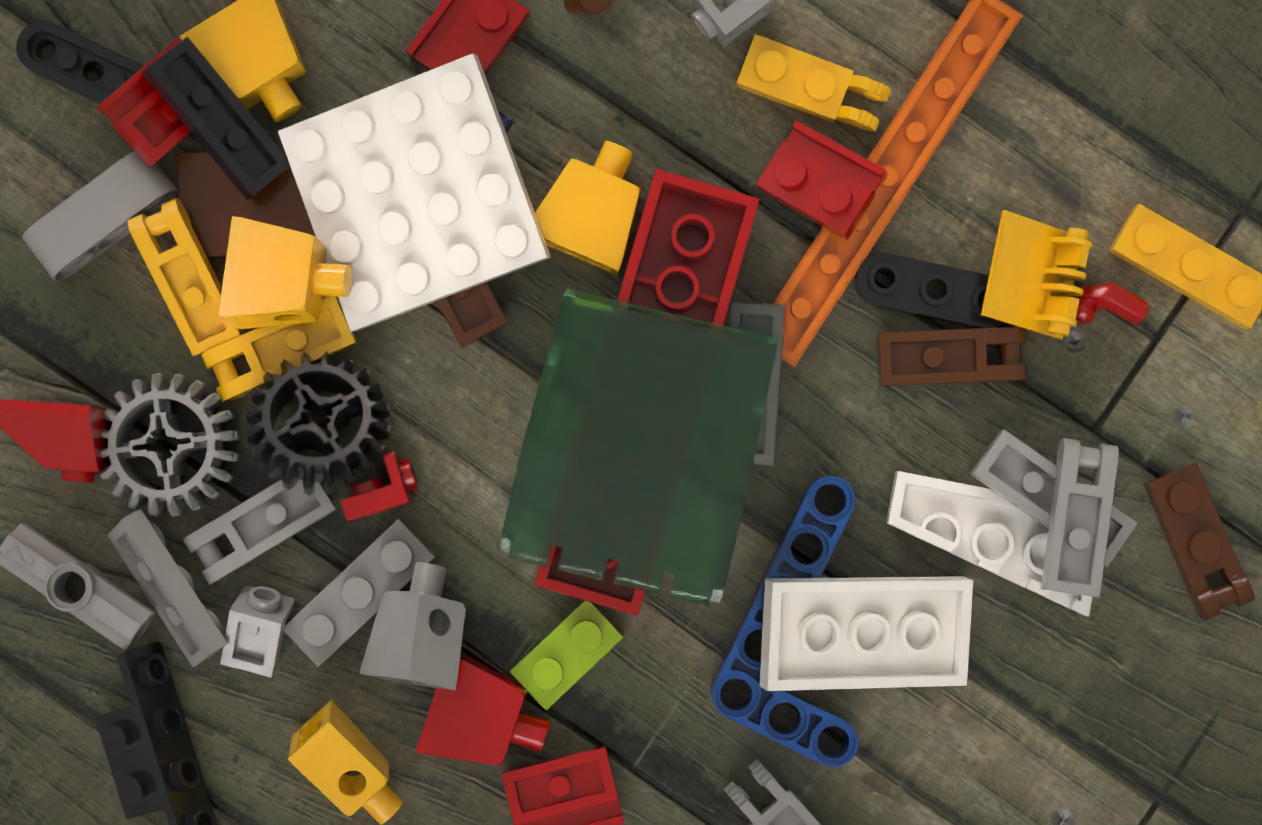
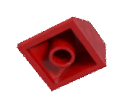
M0 399V428L45 469L62 470L61 480L94 483L95 472H101L103 468L112 465L110 459L102 458L100 454L102 448H108V439H103L102 432L104 429L110 430L113 423L105 418L104 412L107 408L91 405Z

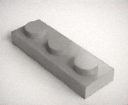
M1005 429L1000 430L970 475L1049 529L1057 466ZM1113 505L1104 567L1106 568L1138 524Z
M141 509L124 517L107 536L191 666L195 668L228 644L223 637L222 625L217 616L212 611L205 609L194 592L193 580L186 569L177 565L165 547V538L160 528L153 521L148 520Z
M397 519L285 625L284 632L317 667H320L377 614L382 595L386 590L401 591L412 581L415 563H431L436 556L402 519Z

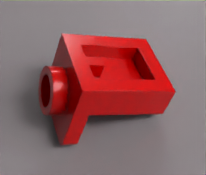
M398 451L384 453L383 457L392 485L384 487L382 478H377L351 487L353 497L340 500L346 521H354L414 502L411 491L419 487L411 460L409 458L401 460Z

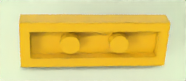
M1137 204L1133 207L1109 252L1242 329L1252 328L1262 310V274L1145 206Z

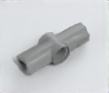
M20 523L13 532L8 534L0 546L1 566L45 595L48 602L54 608L71 613L123 650H131L151 625L156 612L106 579L96 566L90 563H83L28 524ZM73 572L78 573L86 584L85 593L79 601L71 599L66 591V581Z

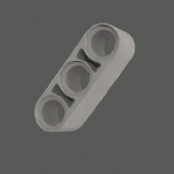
M133 151L36 221L24 232L22 238L53 281L58 282L82 269L130 233L127 223L129 219L142 213L148 217L159 212L161 205L173 200L179 192L158 162L149 167L136 151Z

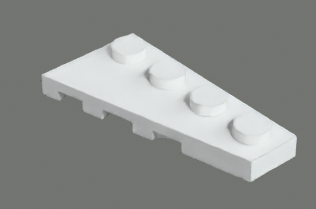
M895 471L886 524L1083 616L1089 617L1092 603L1091 596L1041 589L1049 529L992 489Z

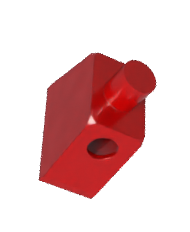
M461 653L456 690L436 688L415 752L479 763L503 765L510 743L541 752L551 721L521 712L527 690L521 684Z

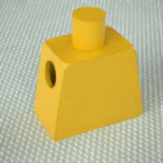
M237 0L180 35L181 40L188 37L246 109L262 101L275 122L283 121L301 109L302 105L289 84L303 76L307 71L278 0Z
M605 141L594 167L573 158L568 162L535 212L547 246L619 277L641 189L623 180L634 155L632 151L616 143Z
M232 216L218 317L235 329L315 322L320 317L322 296L348 297L352 288L351 266L325 263L326 247L313 235Z
M332 699L292 735L288 760L346 816L350 817L363 807L381 825L389 820L402 806L403 801L386 784L389 781L388 761ZM358 771L361 774L357 776L347 775L346 772Z

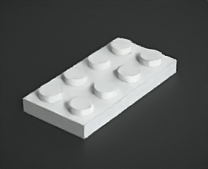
M964 576L765 579L760 687L766 691L967 686L973 580Z

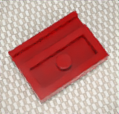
M442 0L406 49V53L429 71L474 53L478 55L486 76L530 16L529 10L515 0Z
M179 37L174 39L96 107L101 114L104 113L114 124V129L149 167L159 161L190 133L189 129L142 74L147 67L181 42Z
M796 120L786 141L783 140L757 181L756 186L762 193L848 240L873 201L875 192L881 182H884L888 177L886 169Z
M606 745L504 770L501 773L514 825L624 824V817Z

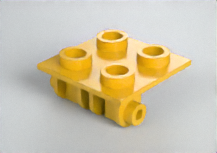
M1002 210L981 315L1056 339L1063 340V336L1068 337L1070 328L1077 325L1075 319L1079 304L1078 298L1068 296L1083 295V289L1073 285L1074 281L1086 280L1087 274L1078 271L1077 268H1086L1089 250L1092 249L1093 245L1091 241H1088L1090 232L1080 228H1068L1067 232L1013 212Z

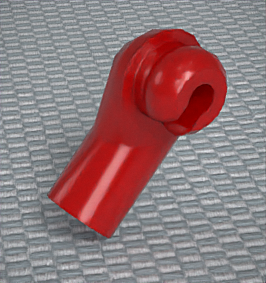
M1113 282L1079 286V288L1083 289L1082 296H1068L1079 299L1075 320L1082 324L1092 322L1095 318L1096 310H1109L1128 322L1137 325L1144 320L1149 311V303Z

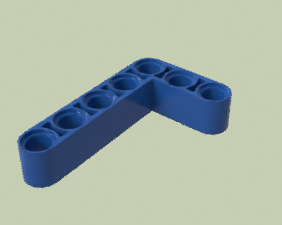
M835 476L817 478L810 482L804 490L718 667L710 688L714 705L725 717L829 767L843 766L855 756L858 748V738L853 727L838 714L791 691H766L760 687L761 658L749 657L744 651V641L749 633L754 630H762L765 579L821 577L855 504L854 492L850 485L842 478ZM824 485L834 486L842 495L841 508L830 516L819 512L814 501L816 492ZM801 533H810L819 543V552L814 560L802 564L796 561L791 553L792 541ZM738 678L749 684L750 694L745 703L733 707L721 700L720 692L725 682ZM779 703H791L797 708L798 714L794 725L785 730L772 727L769 724L771 709ZM830 726L840 727L845 732L844 745L835 753L822 752L819 750L817 743L822 730Z

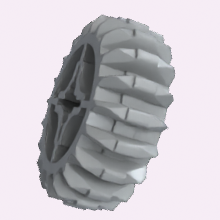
M153 374L151 391L143 380L136 379L132 381V390L135 398L133 399L125 392L118 391L114 398L122 409L118 412L107 408L104 412L105 418L113 423L110 430L104 429L102 432L103 439H108V448H102L100 454L102 458L110 459L112 465L103 468L100 472L101 478L103 480L120 478L111 491L115 497H122L133 490L128 504L129 508L133 510H139L148 499V512L151 516H160L164 510L165 503L171 516H181L184 510V500L193 511L202 509L203 500L199 491H202L211 499L218 498L221 493L219 488L212 482L214 477L225 482H230L233 478V474L230 471L221 468L223 460L230 462L239 461V453L225 451V442L239 440L240 432L232 430L223 431L222 428L223 425L235 418L234 413L230 410H225L215 414L214 411L220 406L222 397L218 393H213L202 401L206 391V383L196 380L187 390L186 376L182 374H175L169 388L163 374ZM170 401H178L193 410L200 418L205 432H185L179 425L177 414H172ZM154 406L155 413L150 414V427L147 433L142 438L129 441L131 430L137 419L146 410ZM164 433H166L167 437L176 438L177 440L191 441L190 443L177 445L176 451L169 450L173 455L170 458L168 453L145 449L149 446L158 445L159 439L165 440L162 436ZM207 448L205 460L199 471L192 479L181 485L180 476L185 475L184 466L187 457L192 452ZM130 458H149L155 464L157 476L163 477L165 490L157 488L141 478Z

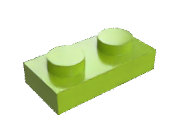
M584 601L511 669L510 673L545 710H548L624 636L592 602Z

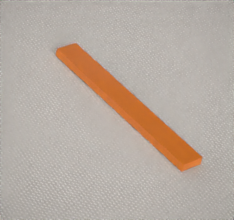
M1000 0L969 1L867 158L869 161L886 169L888 177L884 182H881L875 192L873 201L851 236L846 240L822 227L777 296L774 304H786L782 361L792 368L796 366L1023 17L1021 13Z

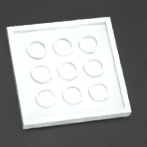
M474 53L278 131L316 238L326 247L325 263L351 266L352 288L348 297H338L350 332L359 331L551 258L479 57Z

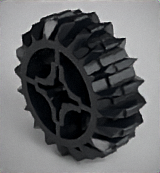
M327 351L321 357L320 364H312L311 357L304 352L300 359L302 366L294 368L290 362L283 359L280 367L284 375L279 377L266 371L263 380L267 389L253 388L251 399L256 406L248 407L245 410L246 422L252 425L245 430V436L248 443L255 445L251 450L254 461L257 463L266 462L264 470L270 479L283 473V487L288 490L294 487L299 479L303 480L304 493L309 496L314 492L316 482H324L326 492L332 495L336 490V479L342 478L346 485L353 487L356 484L354 469L370 475L373 471V463L370 457H383L385 445L380 440L389 438L391 434L390 424L384 421L390 417L389 404L379 402L383 398V389L379 384L369 385L371 380L370 372L366 368L352 374L353 363L348 357L342 360L337 367L333 366L332 355ZM314 391H329L337 393V395L321 397ZM295 399L297 404L296 414L285 421L284 428L274 432L279 413L288 402ZM308 409L314 419L317 418L322 424L327 423L328 437L323 429L318 428L314 422L309 423ZM361 414L362 424L359 432L353 441L343 449L339 441L340 431L351 425L350 419ZM305 449H315L323 457H308L297 454V452Z

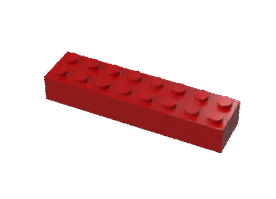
M660 169L655 170L534 586L639 616L757 211L759 198Z

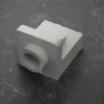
M693 0L692 6L695 12L691 14V18L706 39L711 40L716 37L725 48L774 10L776 0H725L722 4L725 10L720 12L712 0Z
M244 586L229 610L225 640L228 644L223 647L220 664L272 678L278 666L285 624L293 610L295 599L282 595L269 587Z

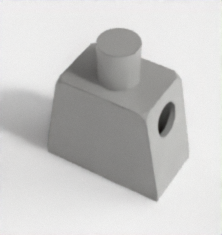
M416 562L410 591H385L380 601L360 674L402 684L456 690L466 608L462 602L441 597L447 572L446 567Z

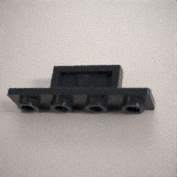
M156 641L119 653L117 660L131 706L97 716L95 720L126 820L164 809L169 825H218L161 643Z

